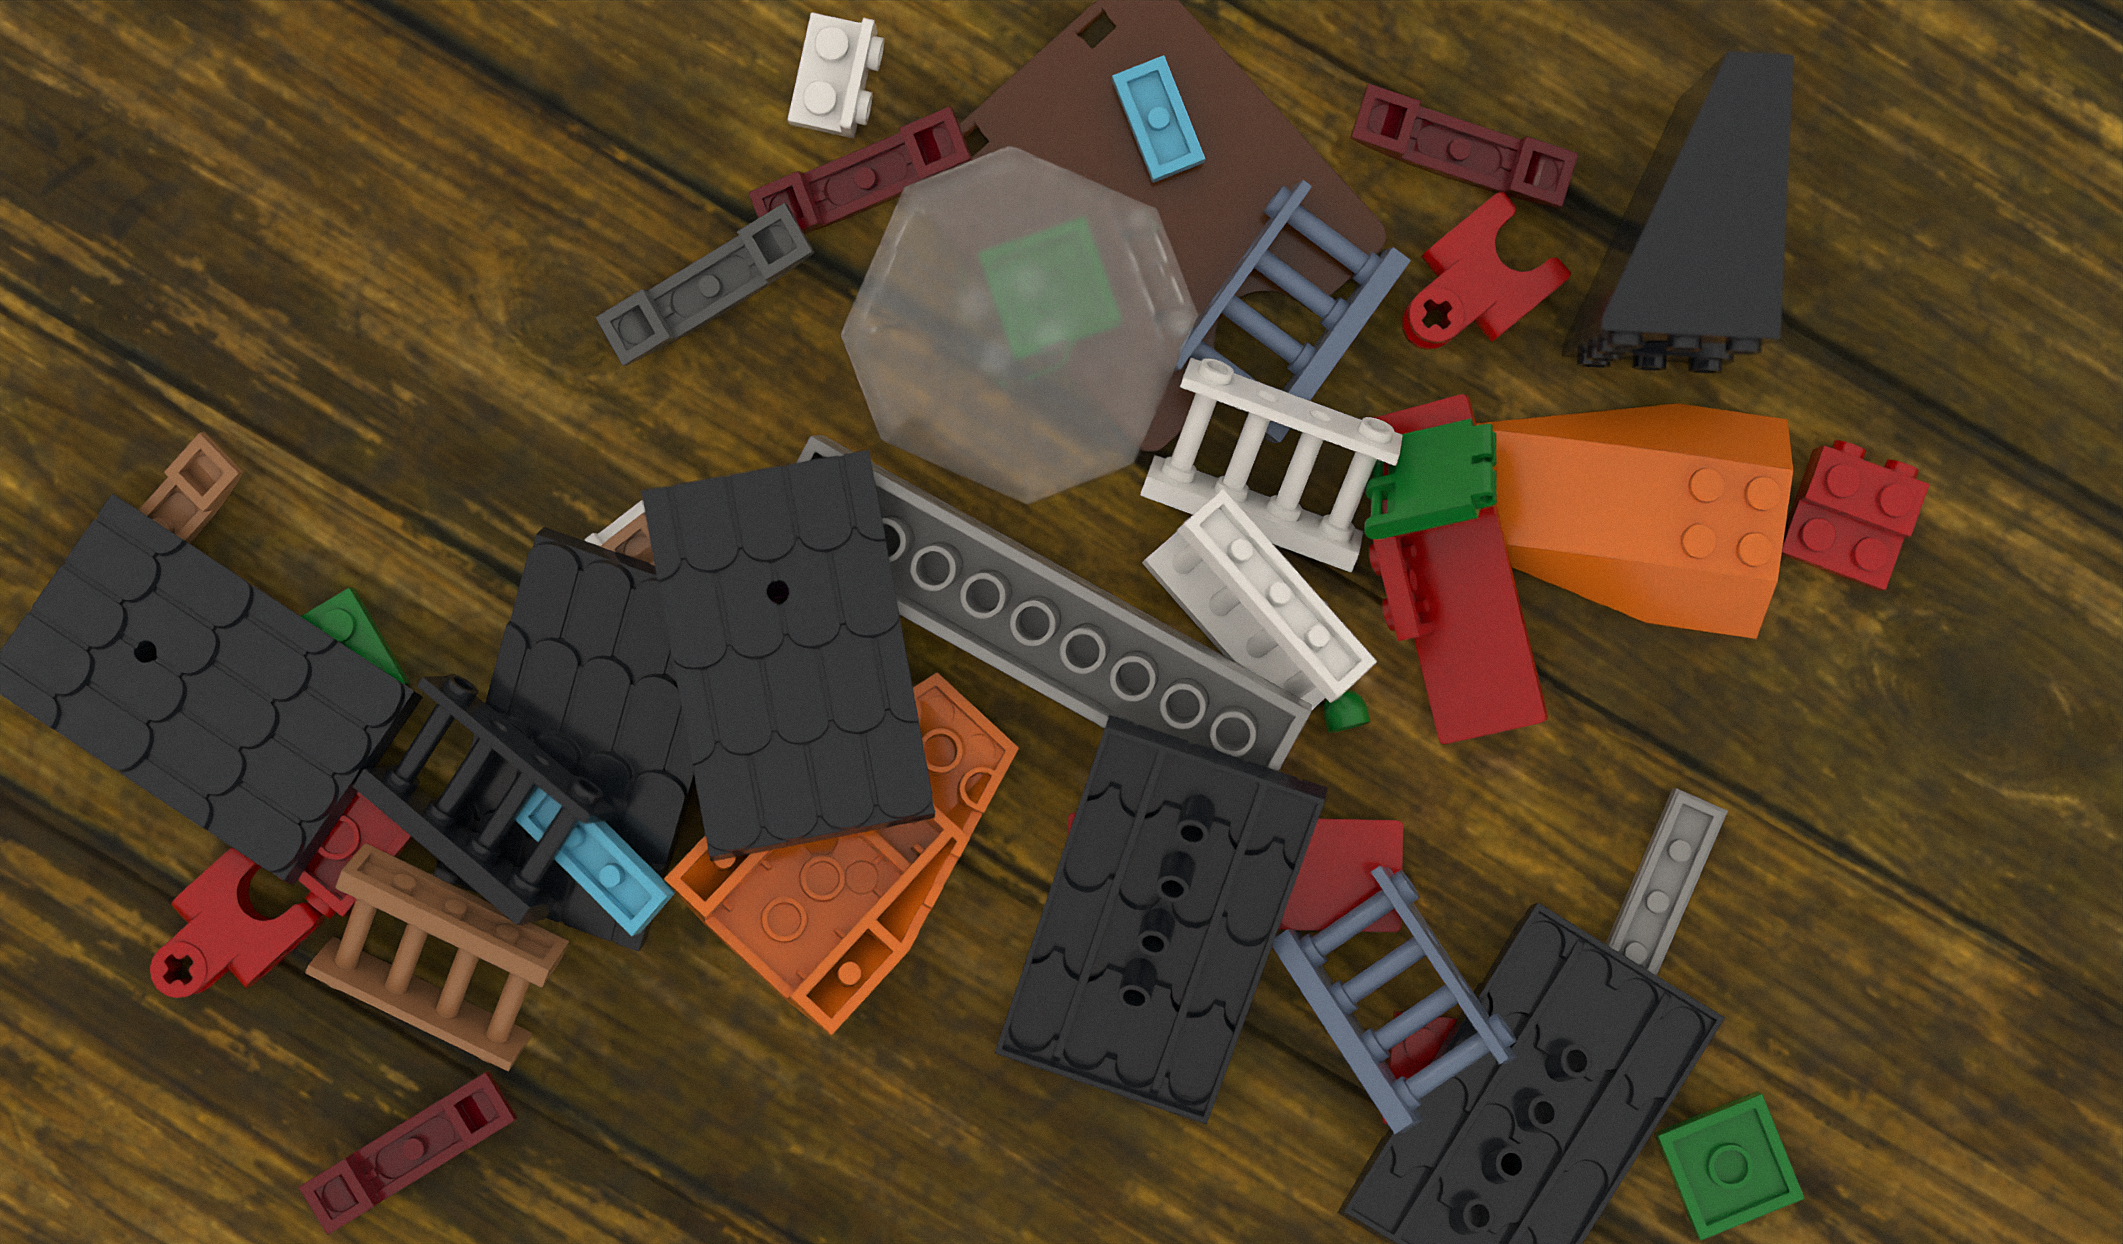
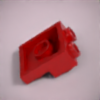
M1834 440L1831 448L1824 445L1812 451L1786 522L1782 555L1878 591L1886 590L1904 538L1911 537L1930 484L1916 479L1919 469L1914 466L1887 459L1884 467L1864 460L1866 454L1864 448L1845 441Z
M358 792L298 878V881L310 890L305 899L329 919H332L336 913L342 917L350 918L356 898L335 888L341 870L365 843L397 858L413 837Z

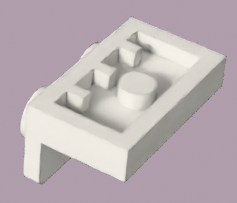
M811 12L787 120L789 125L854 138L857 124H867L873 92L865 91L869 69L879 70L885 41L884 38L877 37L878 31L875 20L863 18L862 23Z

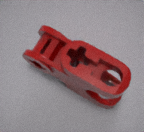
M1499 192L1492 196L1421 256L1438 278L1419 292L1403 312L1401 319L1402 331L1406 339L1415 347L1424 350L1438 349L1446 345L1473 322L1493 342L1569 279L1571 271L1557 257L1549 258L1541 266L1531 271L1523 272L1510 269L1501 262L1496 253L1495 239L1499 229L1516 212L1515 204L1505 192ZM1438 309L1443 315L1439 325L1435 324L1427 328L1423 324L1422 319L1426 316L1427 312L1432 313Z
M231 847L172 901L171 906L188 924L161 947L152 958L150 966L151 980L155 987L164 995L180 998L206 991L228 971H231L247 989L268 974L323 924L325 915L314 908L309 902L295 904L275 919L265 917L257 912L250 901L249 887L252 878L261 866ZM190 957L194 962L189 968V973L192 977L182 979L178 974L183 967L180 959Z

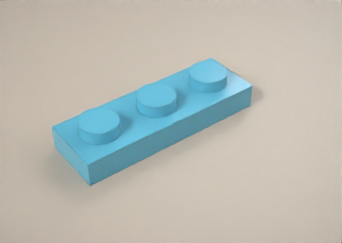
M538 787L516 821L538 842L561 808V805ZM579 821L555 857V860L631 936L641 933L676 893L605 821L583 824Z

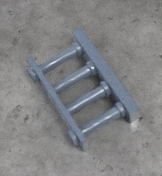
M1302 180L1293 185L1291 189L1282 185L1263 211L1270 219L1193 326L1184 321L1167 343L1165 348L1172 355L1164 365L1172 371H1177L1183 367L1188 358H1194L1199 361L1215 359L1229 365L1235 374L1256 381L1202 341L1222 313L1289 363L1287 369L1293 375L1282 391L1310 401L1411 260L1394 247L1382 251L1379 256L1373 251L1367 255L1300 205L1312 187L1309 183ZM1286 222L1354 272L1352 279L1359 284L1346 301L1341 297L1334 300L1267 250ZM1253 268L1322 318L1320 324L1326 330L1314 346L1308 342L1301 345L1234 295ZM1270 420L1264 439L1269 443H1280L1291 427Z
M1378 866L1371 873L1382 890L1315 936H1312L1310 933L1302 936L1298 930L1287 929L1275 937L1272 947L1394 1134L1408 1131L1423 1121L1416 1109L1422 1105L1420 1100L1422 1097L1489 1052L1493 1054L1499 1064H1508L1517 1058L1510 1048V1045L1515 1043L1516 1039L1498 1013L1493 1014L1491 1017L1488 1015L1413 902L1418 900L1420 896L1409 878L1402 870L1394 874L1390 868ZM1395 908L1414 937L1345 984L1340 980L1333 983L1322 966L1328 961L1326 955ZM1427 955L1445 982V985L1377 1031L1372 1028L1365 1031L1353 1014L1354 1011L1359 1009L1357 1002ZM1459 1003L1477 1030V1033L1409 1079H1406L1404 1076L1396 1079L1384 1061L1390 1057L1388 1050Z

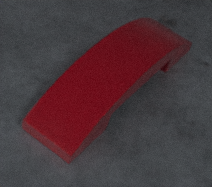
M1371 84L1366 85L1350 139L1386 156L1448 179L1495 193L1505 192L1509 197L1556 208L1563 206L1579 153L1528 136L1518 139L1422 107L1419 100Z
M949 106L899 128L900 132L806 173L797 171L748 192L757 217L760 218L786 203L801 230L806 234L880 206L965 165L973 159L953 107Z
M488 1070L298 1188L324 1231L329 1235L518 1118Z

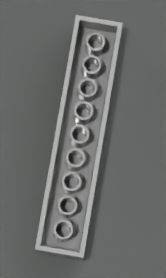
M824 435L810 436L797 463L832 456H844V454L855 452ZM871 462L897 604L901 616L1104 728L1110 714L1134 722V725L1139 726L1140 724L1187 740L1188 743H1196L1241 758L1244 762L1248 763L1250 761L1279 771L1311 714L1312 704Z

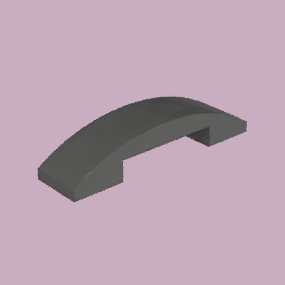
M783 203L737 231L739 236L649 290L641 289L595 317L622 365L627 366L716 319L766 288L811 256L814 251L788 205Z

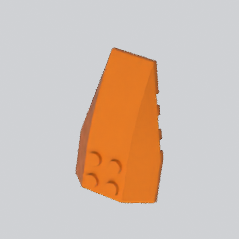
M1676 403L1476 423V425L1491 424L1493 425V432L1496 433L1497 464L1493 467V470L1497 471L1496 506L1512 568L1527 573L1529 576L1543 582L1551 583L1578 594L1589 601L1617 610L1643 623L1757 639L1778 582L1793 477L1788 419Z
M938 672L913 687L932 790L935 818L712 862L710 861L705 835L664 878V881L707 928L787 1002L829 1035H832L912 947L923 923L937 901L955 864L963 853L974 829L1019 749L1015 743Z

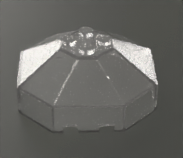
M1009 145L904 187L840 335L881 440L1025 504L1033 505L1136 464L1153 421L1173 380L1172 374L1198 314L1157 209Z

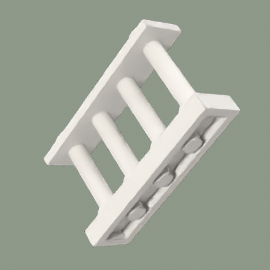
M1190 358L1180 387L1196 394L1172 457L1164 459L1154 455L1140 495L1194 515L1224 489L1272 544L1352 572L1360 552L1363 531L1356 529L1351 523L1376 460L1378 459L1395 466L1400 455L1403 435L1394 432L1393 427L1382 420L1372 417H1365L1360 420L1235 374L1229 365L1215 359L1199 361ZM1217 401L1249 412L1226 474L1219 478L1197 471L1193 465ZM1272 420L1302 431L1278 495L1268 497L1249 490L1246 482L1269 422ZM1323 440L1356 452L1331 514L1320 516L1302 509L1299 501Z
M1224 489L1181 525L1175 534L1142 562L1226 658L1312 704L1311 711L1325 698L1330 703L1339 698L1377 662Z

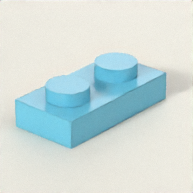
M1164 55L1112 75L1113 85L1152 183L1205 162V156Z

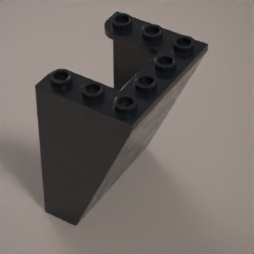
M1728 51L1678 99L1563 342L1562 356L1577 357V366L1605 368L1610 367L1611 362L1624 359L1633 360V369L1659 371L1666 370L1667 362L1688 363V372L1711 374L1722 373V365L1734 362V354H1761L1762 344H1770L1780 339L1793 54Z

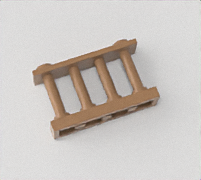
M365 843L341 870L335 887L356 898L342 940L332 936L310 962L305 974L326 983L333 989L341 990L477 1056L484 1062L494 1064L509 1071L532 1035V1032L514 1024L530 982L541 988L544 986L562 960L569 941L533 923L517 926L491 903ZM377 908L407 922L392 965L362 951ZM428 933L458 947L443 989L413 975ZM479 958L510 972L493 1014L463 1000Z

